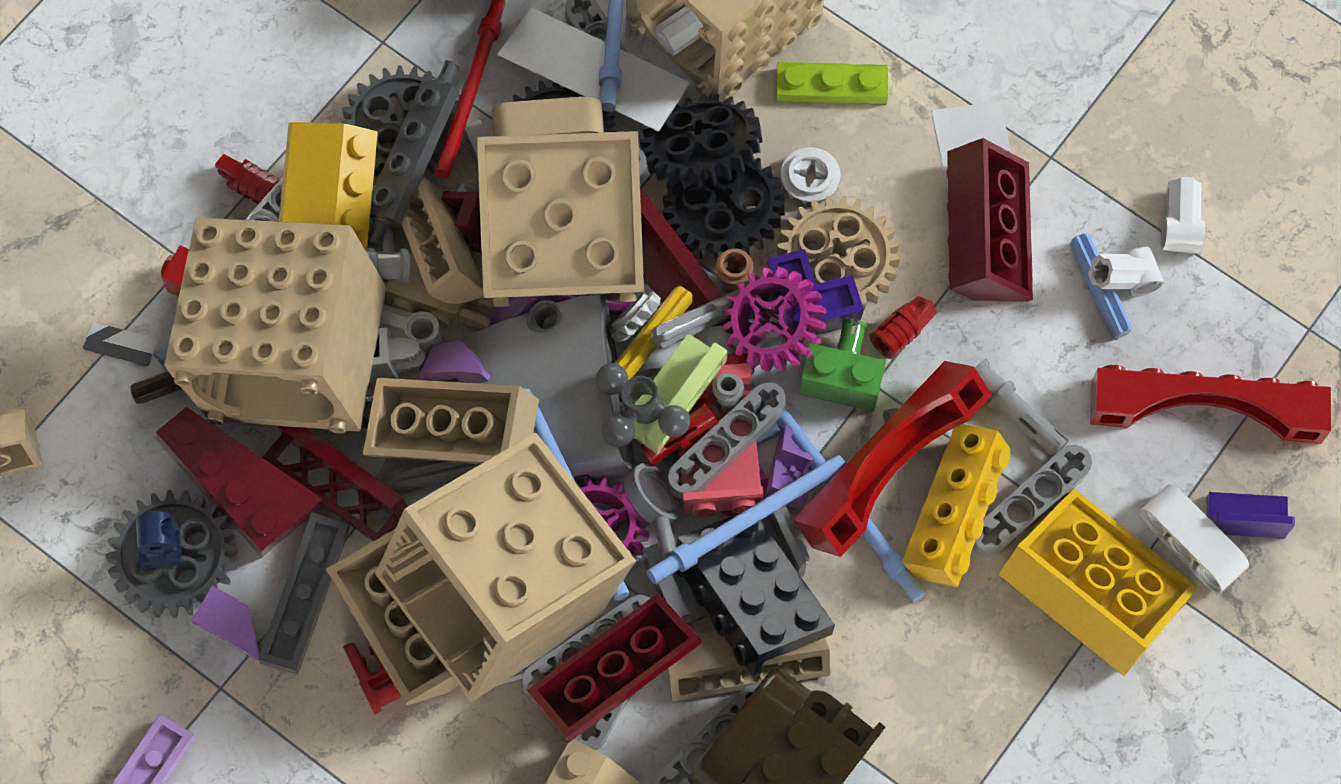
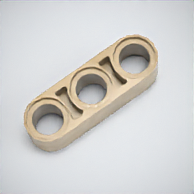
M595 97L506 102L498 104L492 109L494 136L604 132L602 102Z

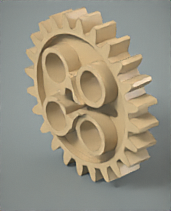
M826 196L825 206L823 207L815 200H811V212L799 207L797 213L798 220L792 217L787 219V228L789 230H781L779 240L783 243L777 244L776 254L783 255L805 249L810 266L817 265L811 268L816 284L825 282L820 278L823 274H832L837 279L853 275L863 309H866L867 298L877 304L880 298L879 291L883 293L889 292L891 285L889 281H895L897 270L894 267H898L900 263V256L895 254L899 250L900 243L898 241H890L894 238L895 229H883L887 217L884 215L874 219V206L869 207L865 212L860 210V199H857L853 206H847L846 196H842L839 205H834L831 197ZM849 228L856 234L848 237L842 235L839 230ZM816 242L822 248L815 251L809 250L804 244ZM867 242L869 245H860V243ZM866 260L871 263L872 267L863 269L854 262Z

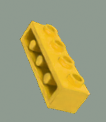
M965 424L953 429L902 559V563L916 579L958 588L962 575L967 572L970 565L972 548L976 539L981 536L983 531L985 514L989 504H992L996 498L998 480L1002 470L1008 466L1011 448L998 430Z

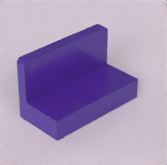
M1209 492L1206 496V516L1225 535L1285 539L1295 526V517L1288 516L1287 496Z

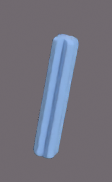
M1084 233L1071 239L1070 247L1111 336L1120 338L1129 334L1132 325L1116 290L1101 289L1098 285H1092L1089 279L1088 272L1091 268V260L1099 255L1091 236Z

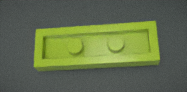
M777 62L776 101L887 105L888 65Z

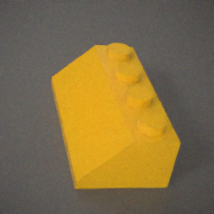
M288 123L279 222L351 226L362 246L367 250L378 131L344 123Z

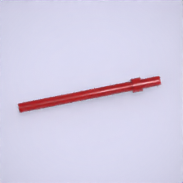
M491 0L486 17L481 19L477 31L479 40L435 170V175L441 179H448L450 177L493 42L498 40L502 29L500 20L506 5L505 0Z

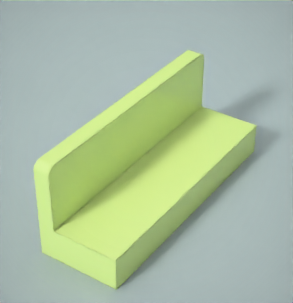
M687 334L653 379L663 399L664 406L679 405L689 413L726 363L728 351L716 342L710 348L691 334ZM642 395L635 405L646 404L652 396ZM658 419L649 424H642L636 421L633 423L635 429L634 438L656 454L661 451L670 439V436L661 431Z

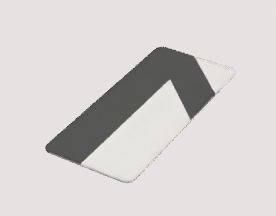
M94 322L90 327L83 349L148 366L157 339Z

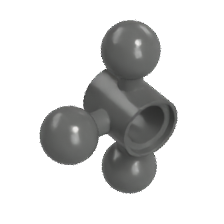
M616 363L605 364L598 370L596 383L599 389L609 395L621 393L627 407L622 415L611 416L603 425L604 439L610 445L622 447L630 443L635 433L633 425L635 421L649 424L658 419L661 431L670 437L681 436L689 429L690 416L687 410L679 405L665 407L659 390L651 378L635 376L628 380L625 369ZM641 395L652 396L650 401L644 405L634 404Z

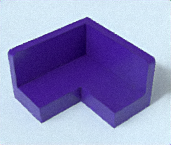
M805 249L768 258L766 267L771 269L774 274L778 267H784L788 271V275L795 270L802 275V280L808 279L814 284L812 291H818L822 295V299L817 305L825 307L827 313L817 319L826 324V329L816 330L815 335L842 329L844 319H854L852 326L857 325L858 320L861 321L864 309L853 275L816 284ZM788 291L772 292L773 301L780 295L784 297ZM800 306L797 307L799 312L793 319L795 330H797L800 322Z

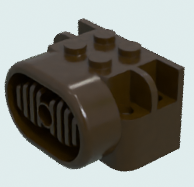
M774 667L688 776V781L690 784H843L886 727L879 722L872 728L851 711L853 706L848 702L843 705L825 691H810L784 669Z

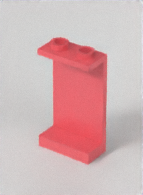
M749 363L723 365L706 388L709 407L718 421L727 414L720 412L721 406L718 409L716 408V397L712 389L714 380L724 373H732L740 377L744 385L743 395L740 397L741 401L751 392L752 375ZM740 419L730 425V430L736 436L742 437L752 431V426L746 420ZM714 426L691 440V446L688 448H679V459ZM755 441L704 491L683 493L684 514H692L699 518L715 515L716 512L732 511L734 514H741L763 500V487H761L757 442ZM712 445L705 448L702 455L705 460L714 463L722 460L725 452L719 446ZM693 460L695 462V470L689 476L684 477L680 474L681 486L685 483L690 486L693 485V475L700 469L696 460Z

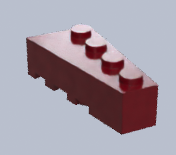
M187 406L156 431L157 442L213 504L217 505L222 515H226L231 525L261 558L310 517L311 512L315 513L322 507L323 499Z

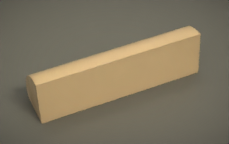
M422 176L402 221V226L428 294L438 301L449 304H460L475 300L483 296V282L464 235L455 226L457 220L455 213L441 199L443 192Z
M716 631L697 634L703 643L666 670L672 702L741 691L749 685H759L774 667L784 669L797 681L829 676L830 649L827 638H822L765 661L761 673L751 676L745 666H740L737 663L732 647L725 637L720 636Z

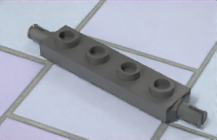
M444 61L438 79L422 80L374 187L370 210V219L373 221V224L368 233L367 244L379 248L381 246L380 244L387 228L401 226L460 93L451 85L460 68L453 61Z

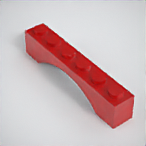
M944 361L797 515L793 521L813 549L841 557L867 530L868 519L874 503L893 475L913 455L949 430L968 422L992 396L974 366Z
M1106 365L1103 368H1097L1091 381L1090 425L1129 428L1144 417L1164 409L1186 405H1207L1229 409L1248 416L1269 428L1283 441L1322 444L1331 432V387L1319 386L1314 381H1300L1296 384L1280 383V380L1276 378H1260L1257 381L1242 380L1240 376L1233 374L1221 375L1217 378L1205 377L1196 371H1186L1180 374L1164 373L1163 370L1158 368L1133 371L1126 370L1125 367L1120 365Z

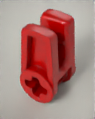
M353 642L343 646L344 651L360 681L359 685L374 715L382 712L381 707L401 698V695L369 642V652L371 656L375 657L380 666V670L377 673H371L368 670L365 656H361Z

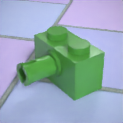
M844 319L837 349L810 343L809 349L812 351V356L806 358L799 395L874 412L886 360L861 355L860 351L867 325L858 320L855 333L851 334L854 319Z

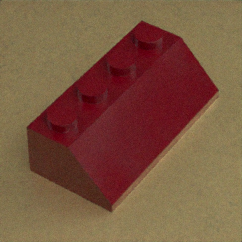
M984 138L947 151L948 279L950 290L973 301L1028 302L1033 300L1029 162Z
M657 593L527 689L545 720L564 742H571L703 642L662 596Z

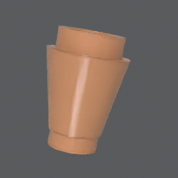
M740 249L727 250L720 254L716 260V273L724 291L731 293L737 290V282L746 284L749 280L748 273H752L754 270L752 258Z

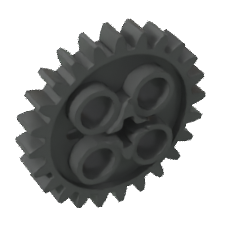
M398 65L396 75L391 76L389 71L383 68L382 79L378 80L373 74H369L370 85L368 87L362 83H357L360 96L348 95L351 107H343V116L346 120L341 121V123L378 131L374 177L381 173L392 149L383 148L382 145L389 141L395 142L401 129L391 97L396 96L398 98L403 119L405 120L411 107L407 103L415 98L422 80H433L431 71L426 72L423 77H419L416 66L412 68L408 75L404 74L402 66ZM458 101L455 102L426 167L433 174H435L436 170L435 162L439 161ZM382 109L387 111L382 116L371 115L376 110Z
M168 490L165 501H160L158 496L152 493L151 505L146 506L142 501L137 500L139 512L134 514L125 510L123 513L128 523L126 525L120 523L113 525L120 537H112L107 540L109 545L117 550L106 554L108 562L116 564L108 569V573L112 579H118L114 586L119 593L127 591L124 598L129 605L138 600L137 607L142 613L153 605V613L157 618H160L165 608H168L173 619L177 618L179 607H184L189 615H193V603L198 602L201 605L212 585L217 588L216 585L218 583L228 585L231 583L224 570H236L235 562L228 558L238 554L236 545L229 543L236 536L233 529H225L229 525L226 515L217 517L219 510L216 504H212L205 509L206 501L202 495L191 503V496L188 491H184L180 500H176L172 490ZM148 512L170 513L180 529L183 565L159 567L152 574L141 576L139 575L141 566L137 548L136 517ZM196 532L206 534L200 544H187V540L192 534ZM202 557L207 558L205 562H198L195 559H193ZM187 569L196 571L195 577L190 582L180 583L177 581L181 572Z

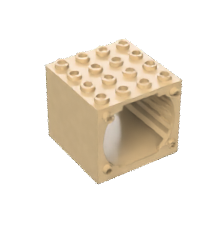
M626 0V18L633 23L631 29L634 34L639 32L637 34L639 38L643 35L648 37L697 84L695 88L699 95L704 93L706 98L708 96L713 98L716 94H719L720 100H722L727 95L729 97L735 95L744 85V80L752 73L759 74L770 63L771 57L779 50L784 52L789 49L796 41L797 35L806 27L812 29L816 26L824 14V0ZM686 4L703 25L698 30L701 38L673 56L663 49L654 31L656 26L683 9Z
M638 131L477 137L484 298H493V307L510 306L509 297L620 293V302L636 301V292H644Z
M196 217L164 367L173 376L174 382L182 387L205 415L206 420L214 425L231 422L329 429V431L334 433H345V430L360 431L386 285L351 226Z
M535 432L405 508L375 574L469 700L473 702L598 620L636 560Z

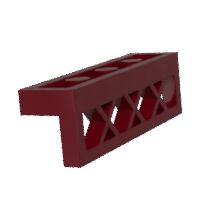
M276 426L281 436L264 454L263 459L323 499V506L349 523V525L371 541H375L396 529L404 509L408 507L402 496L309 429L304 427ZM291 443L300 450L301 463L283 465L276 459ZM307 455L310 458H312L313 461H307ZM324 467L329 471V484L318 486L309 484L308 470ZM301 471L302 478L294 472ZM336 476L339 479H341L342 482H336ZM355 489L358 492L359 505L343 508L338 505L337 491ZM328 492H330V497H331V499H330L329 497H327L326 495H324L323 493H328ZM365 497L373 503L365 504ZM384 510L391 517L378 532H375L367 526L366 512ZM353 514H360V520L353 516Z

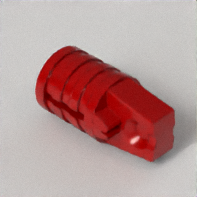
M222 154L215 163L219 175L228 180L226 183L227 187L240 195L243 194L244 197L251 199L256 204H259L280 180V178L274 177V175L246 159L241 163L226 154Z
M917 296L909 303L896 309L877 329H874L869 334L870 341L875 349L884 357L894 359L899 352L905 349L906 345H909L913 339L921 334L922 329L936 315L937 311L933 302Z

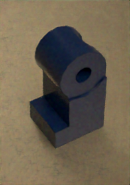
M148 512L138 515L136 517V532L141 568L150 569L183 565L181 533L172 515L166 512Z

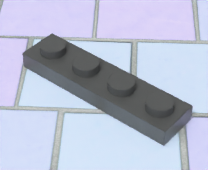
M311 512L258 658L260 664L299 674L332 581L326 572V568L339 561L350 530L349 523Z

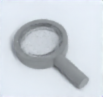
M641 463L625 476L624 488L634 509L645 520L654 525L662 559L665 560L670 557V552L676 548L670 525L683 515V500L675 497L669 490L668 475L652 464Z

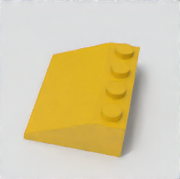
M1075 488L1017 546L998 574L1123 676L1129 672L1199 588Z

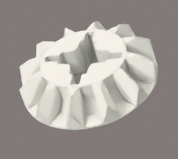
M806 147L798 149L785 159L781 167L782 187L787 190L790 199L795 197L801 200L804 205L811 202V200L821 204L826 199V196L833 197L840 184L841 173L837 161L828 152L819 148ZM811 165H814L815 177L820 178V180L814 179L813 184H810V187H806L805 177L800 175H806Z
M654 291L648 295L642 293L612 324L614 330L610 336L616 342L627 340L657 310L661 298Z

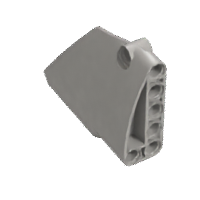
M589 294L556 303L542 300L537 302L530 309V312L496 323L466 335L459 340L463 341L482 360V367L490 374L489 381L479 384L521 386L524 389H530L532 395L539 399L538 407L573 477L588 474L596 481H600V478L603 476L611 479L627 475L636 467L632 440L625 446L615 447L607 443L602 432L603 425L608 418L614 415H622L626 411V405L621 393L615 395L605 394L596 383L598 370L605 364L615 363L618 359L614 339L610 336L613 331L604 294ZM557 315L555 324L548 329H543L545 319L548 316ZM453 378V379L445 380L444 382H460V381H459L458 379H456V378ZM386 458L375 478L384 483L383 474L387 471L431 461ZM451 481L408 490L398 494L410 506ZM365 497V504L373 503ZM384 510L371 511L380 520L391 517Z

